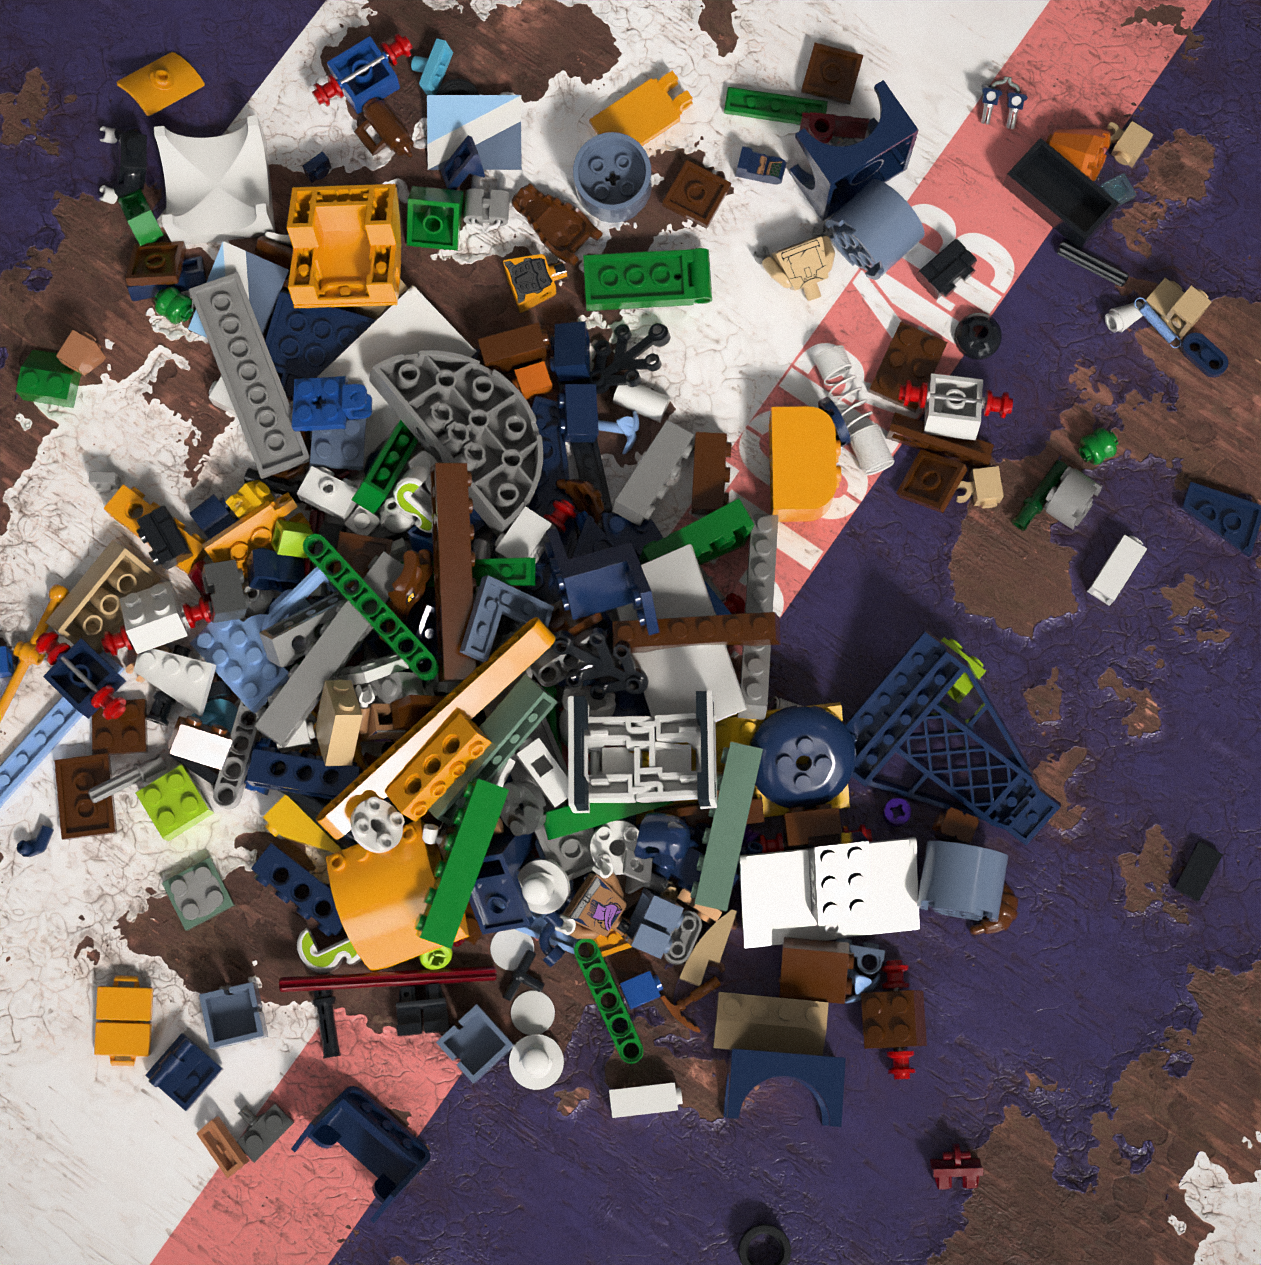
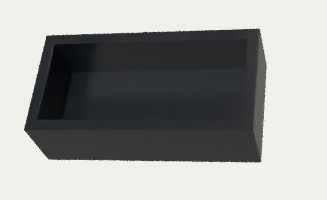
M1041 138L1007 173L1003 183L1006 189L1080 249L1110 219L1119 205L1114 198Z

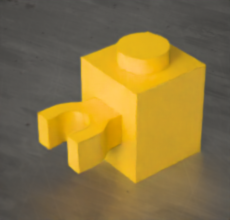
M258 479L245 483L236 494L231 495L227 499L226 504L241 519L266 501L271 502L275 498L270 493L269 487Z

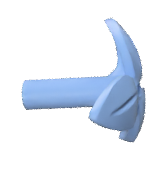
M632 411L633 418L626 416L617 419L616 422L598 420L599 431L626 435L627 443L622 452L623 454H626L637 440L635 432L639 430V418L636 411Z
M854 968L848 969L847 978H852L855 993L845 999V1003L857 1002L861 1000V993L872 992L878 985L881 974L877 973L876 977L871 981L868 977L859 975Z

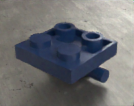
M181 1033L145 1076L154 1087H159L183 1110L188 1111L224 1068L189 1037Z

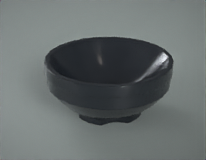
M973 313L964 317L958 323L954 334V341L958 350L964 356L974 360H982L992 356L998 350L1002 339L1001 329L997 321L984 313ZM978 325L984 326L988 334L985 338H977L973 334V328Z

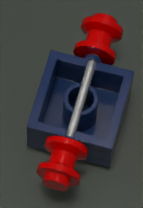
M55 631L41 634L36 640L35 650L39 654L47 653V662L53 666L43 677L86 718L89 719L100 707L104 709L103 717L105 719L119 718L126 710V700L123 697L115 698L113 694L126 680L82 638L71 648L66 642L61 644L58 642L59 635Z

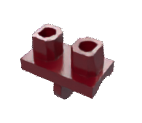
M959 1143L952 1144V1152H942L943 1159H930V1168L935 1178L937 1189L952 1188V1177H961L963 1188H978L979 1176H983V1166H981L980 1158H971L970 1151H960Z

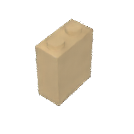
M325 680L315 734L325 766H352L363 714L351 680Z

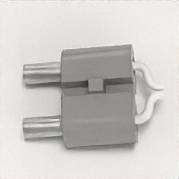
M474 175L472 176L471 189H468L465 193L463 220L467 224L480 228L481 233H489L490 229L508 224L510 194L505 191L506 178L498 177L497 189L485 192L484 189H480L481 177ZM483 222L489 223L486 229L483 227Z

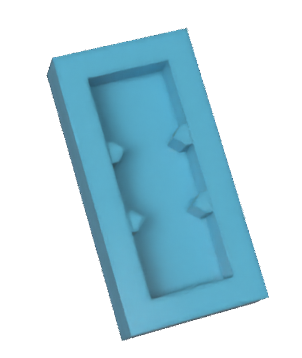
M436 38L429 58L414 56L412 60V70L423 73L419 85L426 95L437 94L453 55V51L445 40Z

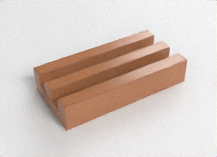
M219 1116L212 1119L196 1133L227 1178L234 1175L250 1161Z

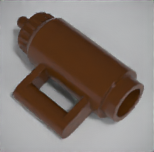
M374 97L366 102L362 108L366 120L355 129L354 133L372 156L388 146L398 156L406 154L408 157H412L411 148L414 142L410 137V133L385 101ZM370 126L373 127L382 139L378 144L366 132Z

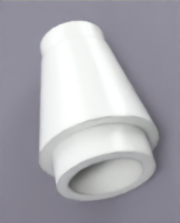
M1136 302L1138 308L1135 307L1134 303L1110 309L1109 313L1105 315V322L1110 331L1114 333L1117 331L1123 332L1143 316L1139 311L1142 303Z

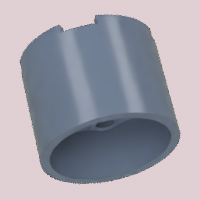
M617 132L602 133L588 140L575 157L573 178L576 194L581 206L589 214L603 222L619 223L635 217L646 205L652 190L651 164L645 149L635 139ZM612 176L617 180L615 186H611L609 182Z
M877 179L871 180L825 223L827 228H831L833 234L830 236V239L841 255L852 266L856 264L859 268L866 270V277L873 280L880 279L925 235L923 225L909 203L891 186Z
M928 841L917 908L928 910V906H931L934 912L946 916L976 921L982 920L983 916H987L989 921L998 922L1008 855L967 844Z

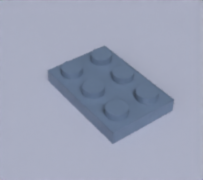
M319 399L314 405H316L317 409H320L322 404H326V401ZM346 417V429L313 430L310 467L363 470L366 418L348 420Z

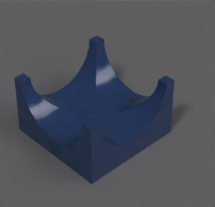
M884 80L874 86V91L880 104L879 123L875 117L869 120L867 128L869 136L864 140L849 146H831L816 140L805 128L795 134L796 140L809 161L813 175L803 170L799 164L790 168L789 174L822 221L834 215L871 180L877 179L886 183L908 168L919 129Z
M731 1049L728 1051L723 1117L739 1119L741 1106L746 1096L755 1086L767 1079L782 1077L798 1082L813 1095L820 1109L821 1125L842 1127L846 1058Z

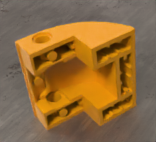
M396 184L293 187L287 230L293 246L288 289L294 308L397 305L401 273V228Z
M421 819L404 825L400 842L387 852H370L360 844H356L326 856L331 891L341 923L357 954L372 972H378L443 947L442 945L419 938L416 935L418 930L414 929L418 915L425 912L427 903H424L425 895L429 887H434L437 879L434 876V871L438 861L441 860L438 844H427L423 841L422 836L425 823ZM465 913L454 942L469 937Z

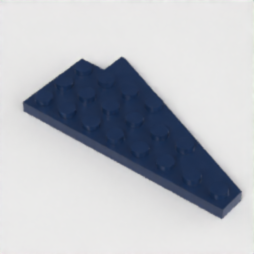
M280 292L265 343L277 373L283 374L281 384L286 397L293 398L294 379L317 378L376 319L331 307L294 308L291 295ZM474 348L477 352L471 358L478 360L480 350Z
M535 396L532 411L537 420L536 424L539 434L542 437L543 465L537 488L528 508L543 518L545 514L551 515L555 508L552 504L555 500L560 502L564 499L572 505L573 500L569 494L565 493V490L556 487L558 479H570L566 442H563V434H559L558 421L559 418H562V410L558 409L556 401ZM570 518L564 523L567 529L565 533L558 531L568 559L572 557L577 543L575 520ZM494 533L490 541L494 545L490 559L498 558L495 552V542L498 537ZM545 550L535 564V585L521 586L519 590L551 605L555 604V601L550 594L548 585L551 572L549 568L550 558H548Z

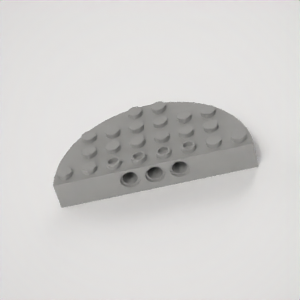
M422 350L416 354L396 355L372 366L369 378L370 383L425 450L435 458L437 463H467V469L472 474L471 487H468L469 497H472L473 508L497 537L503 532L506 534L524 507L528 508L531 503L543 465V444L536 424L537 420L521 392L495 369L492 371L481 365L480 361L453 352Z

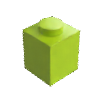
M277 520L271 545L278 555L308 558L303 550V542L313 532L308 524Z

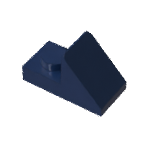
M468 135L440 170L447 189L456 190L468 174L485 177L472 136Z

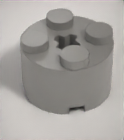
M1069 466L1060 479L1062 482L1059 487L1056 488L1054 486L1047 495V503L1043 509L1046 510L1047 514L1073 530L1092 507L1093 498L1091 497L1093 495L1098 497L1102 485L1079 470Z

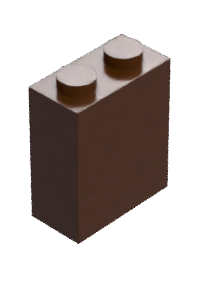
M539 323L478 339L484 366L492 371L495 369L502 375L542 361L546 363V354L550 353L546 330L541 331Z
M784 937L779 998L845 1004L846 994L851 995L852 978H847L848 969H853L854 953H849V943Z

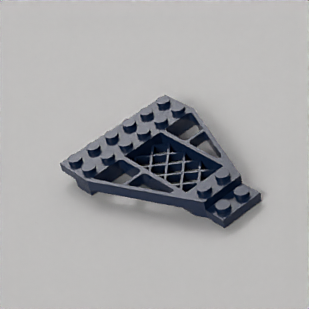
M927 629L922 632L845 723L853 738L856 750V762L852 777L865 787L867 785L945 809L952 807L962 811L963 814L967 813L978 819L985 820L992 826L1005 829L1024 845H1027L1061 807L1059 801L1040 788V783L969 662ZM964 672L967 673L984 702L969 719L963 718L941 701L943 696ZM933 708L936 711H938L936 713H930ZM985 710H989L1013 751L1012 754L1008 753L973 725ZM943 718L944 730L928 731L927 719ZM946 718L960 729L948 730ZM924 720L925 732L913 733ZM964 735L965 747L950 748L948 736ZM968 735L980 745L969 746ZM945 736L946 748L930 749V737ZM926 738L927 750H911L910 739ZM895 752L923 772L910 788L875 778L876 774ZM970 752H986L987 763L971 764ZM989 752L1002 762H990ZM966 753L967 765L952 766L950 754ZM947 754L948 766H932L931 756ZM928 756V762L921 757ZM1007 767L1008 779L992 780L991 769ZM1010 768L1014 770V773L1012 775L1010 773ZM987 769L989 781L973 782L972 770ZM968 771L969 782L955 784L952 772ZM949 772V778H947L942 773ZM929 777L963 804L917 791V789ZM1001 786L993 795V787ZM989 787L991 799H975L974 788ZM963 789H970L971 795H969Z

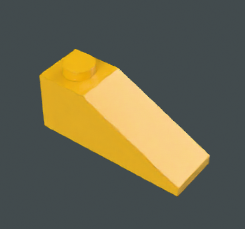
M284 795L263 816L268 822L265 827L275 837L280 834L285 839L332 854L342 850L287 795Z

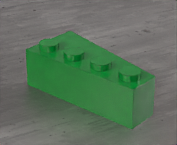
M740 498L684 528L672 532L659 541L649 542L643 547L639 561L643 565L691 544L700 566L745 546L755 524Z

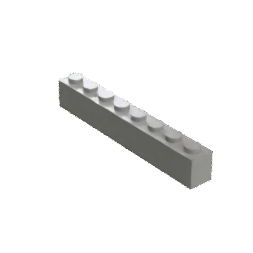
M752 513V521L755 525L749 538L745 614L773 612L779 515ZM771 645L742 646L740 689L747 709L739 712L738 718L765 720L768 703Z
M383 551L380 557L376 555L368 565L369 572L362 579L384 603L391 602L392 600L388 596V592L394 591L392 583L401 575L404 565ZM357 582L352 587L354 592L359 589V583ZM343 599L336 609L338 614L332 622L328 620L320 630L322 635L318 641L310 643L304 652L306 657L301 664H295L288 673L290 679L284 687L280 685L271 697L273 702L268 708L264 707L255 718L257 730L282 748L287 746L320 701L325 680H335L373 629L346 599ZM373 601L368 602L364 607V611L367 613L374 612L377 609V603Z

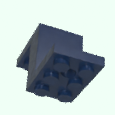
M557 528L546 531L549 542H545L544 546L547 556L550 558L549 568L551 575L555 580L564 611L570 610L573 620L632 604L633 609H638L636 610L639 625H645L648 635L659 633L652 592L631 542L568 560Z
M511 774L508 775L504 785L513 781ZM520 803L519 806H520V808H521V810H522V809H523V804ZM503 820L504 832L492 836L469 899L482 935L528 927L534 922L528 903L523 897L516 871L535 847L536 837L534 832L515 836ZM493 899L502 901L505 908L502 909L495 906Z

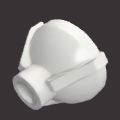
M394 496L386 500L381 509L379 522L383 529L386 528L391 532L400 533L411 528L413 524L415 525L417 517L406 514L398 505L395 509L390 510L392 506L397 505L394 501Z
M248 581L242 584L243 593L247 592L249 594L252 590L257 591V595L254 598H249L250 608H247L246 614L250 616L264 614L274 598L273 591L250 588Z

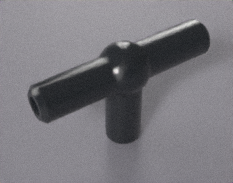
M529 949L526 950L518 967L512 971V978L502 995L504 999L512 1001L521 983L538 992L542 991L545 983L527 974L536 956L535 952Z

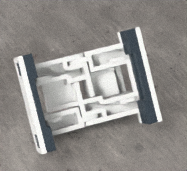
M696 691V713L655 715V718L650 716L589 717V705L586 697L568 696V804L573 813H590V803H636V801L651 803L698 799L701 809L717 808L716 726L713 691ZM682 742H687V743H688V745L673 744V743H682ZM604 745H626V747L604 748ZM691 747L696 750V771H691ZM641 751H649V768H642ZM588 754H590L591 775H588ZM601 754H602V774H601Z

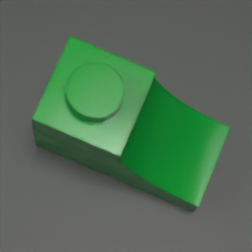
M141 189L117 199L140 246L146 243H153L160 236H163L161 228Z

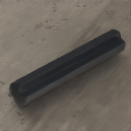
M1062 241L1057 249L1058 255L1120 287H1123L1129 278L1127 272L1066 241Z

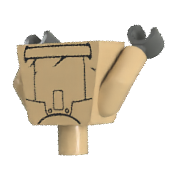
M823 225V233H819L814 226L813 238L771 253L772 257H770L768 247L762 246L765 255L759 256L754 251L755 261L758 264H762L770 277L784 288H790V290L794 291L803 288L807 301L820 298L822 295L817 282L829 277L828 273L832 270L835 250L830 237H828L829 228Z

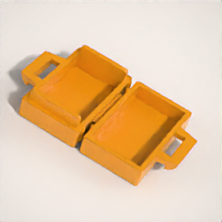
M116 975L113 986L97 987L96 1019L100 1021L96 1022L94 1055L110 1056L112 1066H134L137 1056L148 1057L151 1055L152 1023H144L143 1021L148 1022L152 1020L154 988L140 987L138 976ZM119 981L134 982V987L118 986ZM115 1056H131V1061L115 1060Z

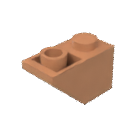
M74 330L71 331L56 355L63 365L83 376L106 359L101 351L102 347L95 342L96 338L87 332L82 331L79 334Z

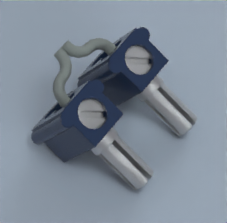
M1004 76L1002 81H995L992 85L983 84L981 86L983 92L981 99L982 103H984L982 124L985 123L988 107L986 125L990 124L994 105L998 104L999 96L1002 95V89L996 85L1004 84L1008 79V84L1016 89L1010 88L1006 91L1008 96L1006 104L1009 107L1006 128H1010L1011 119V129L1015 128L1019 109L1023 110L1024 101L1028 97L1025 91L1020 90L1019 86L1011 81V77Z

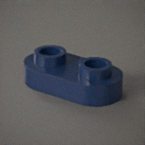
M1190 333L1182 341V354L1206 376L1216 378L1225 372L1228 367L1227 356L1203 334ZM1190 345H1195L1198 351H1192ZM1209 362L1216 363L1217 368H1211Z

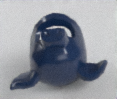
M653 812L646 814L642 820L634 854L635 857L641 859L660 856L661 868L669 871L675 870L676 861L686 856L689 847H699L700 844L695 838L690 837L689 827L683 819L667 813Z

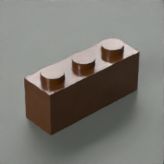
M695 433L691 514L708 515L729 504V493L724 492L725 483H730V467H725L726 457L731 458L732 442H727V433Z

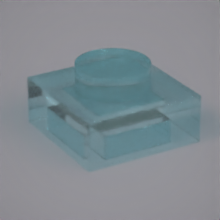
M1125 173L1103 183L1100 187L1119 203L1118 206L1134 199L1137 195Z

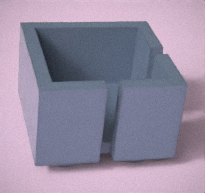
M644 887L629 919L631 926L621 937L632 947L661 959L663 953L666 954L672 945L671 932L675 928L678 929L683 921L684 913L682 911L684 908L674 900Z
M250 982L229 987V991L220 989L199 994L210 1049H220L269 1037L264 1013L257 1010L262 1008L258 983Z
M477 1004L458 1021L463 1026L460 1030L454 1025L436 1042L452 1061H456L458 1058L461 1060L456 1065L474 1084L515 1046Z

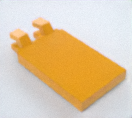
M672 70L662 76L659 81L657 78L649 79L590 118L589 123L598 135L608 132L622 133L632 137L644 146L680 122L682 112L693 105V97L686 90L676 96L674 100L671 99L668 92L678 86V77Z
M287 492L277 498L275 503L273 500L271 502L266 501L202 544V546L214 563L236 560L237 568H242L245 579L248 577L247 558L252 550L267 548L275 551L271 541L277 520L286 521L284 516L288 515L298 506ZM302 512L289 519L291 522L305 523L311 527Z

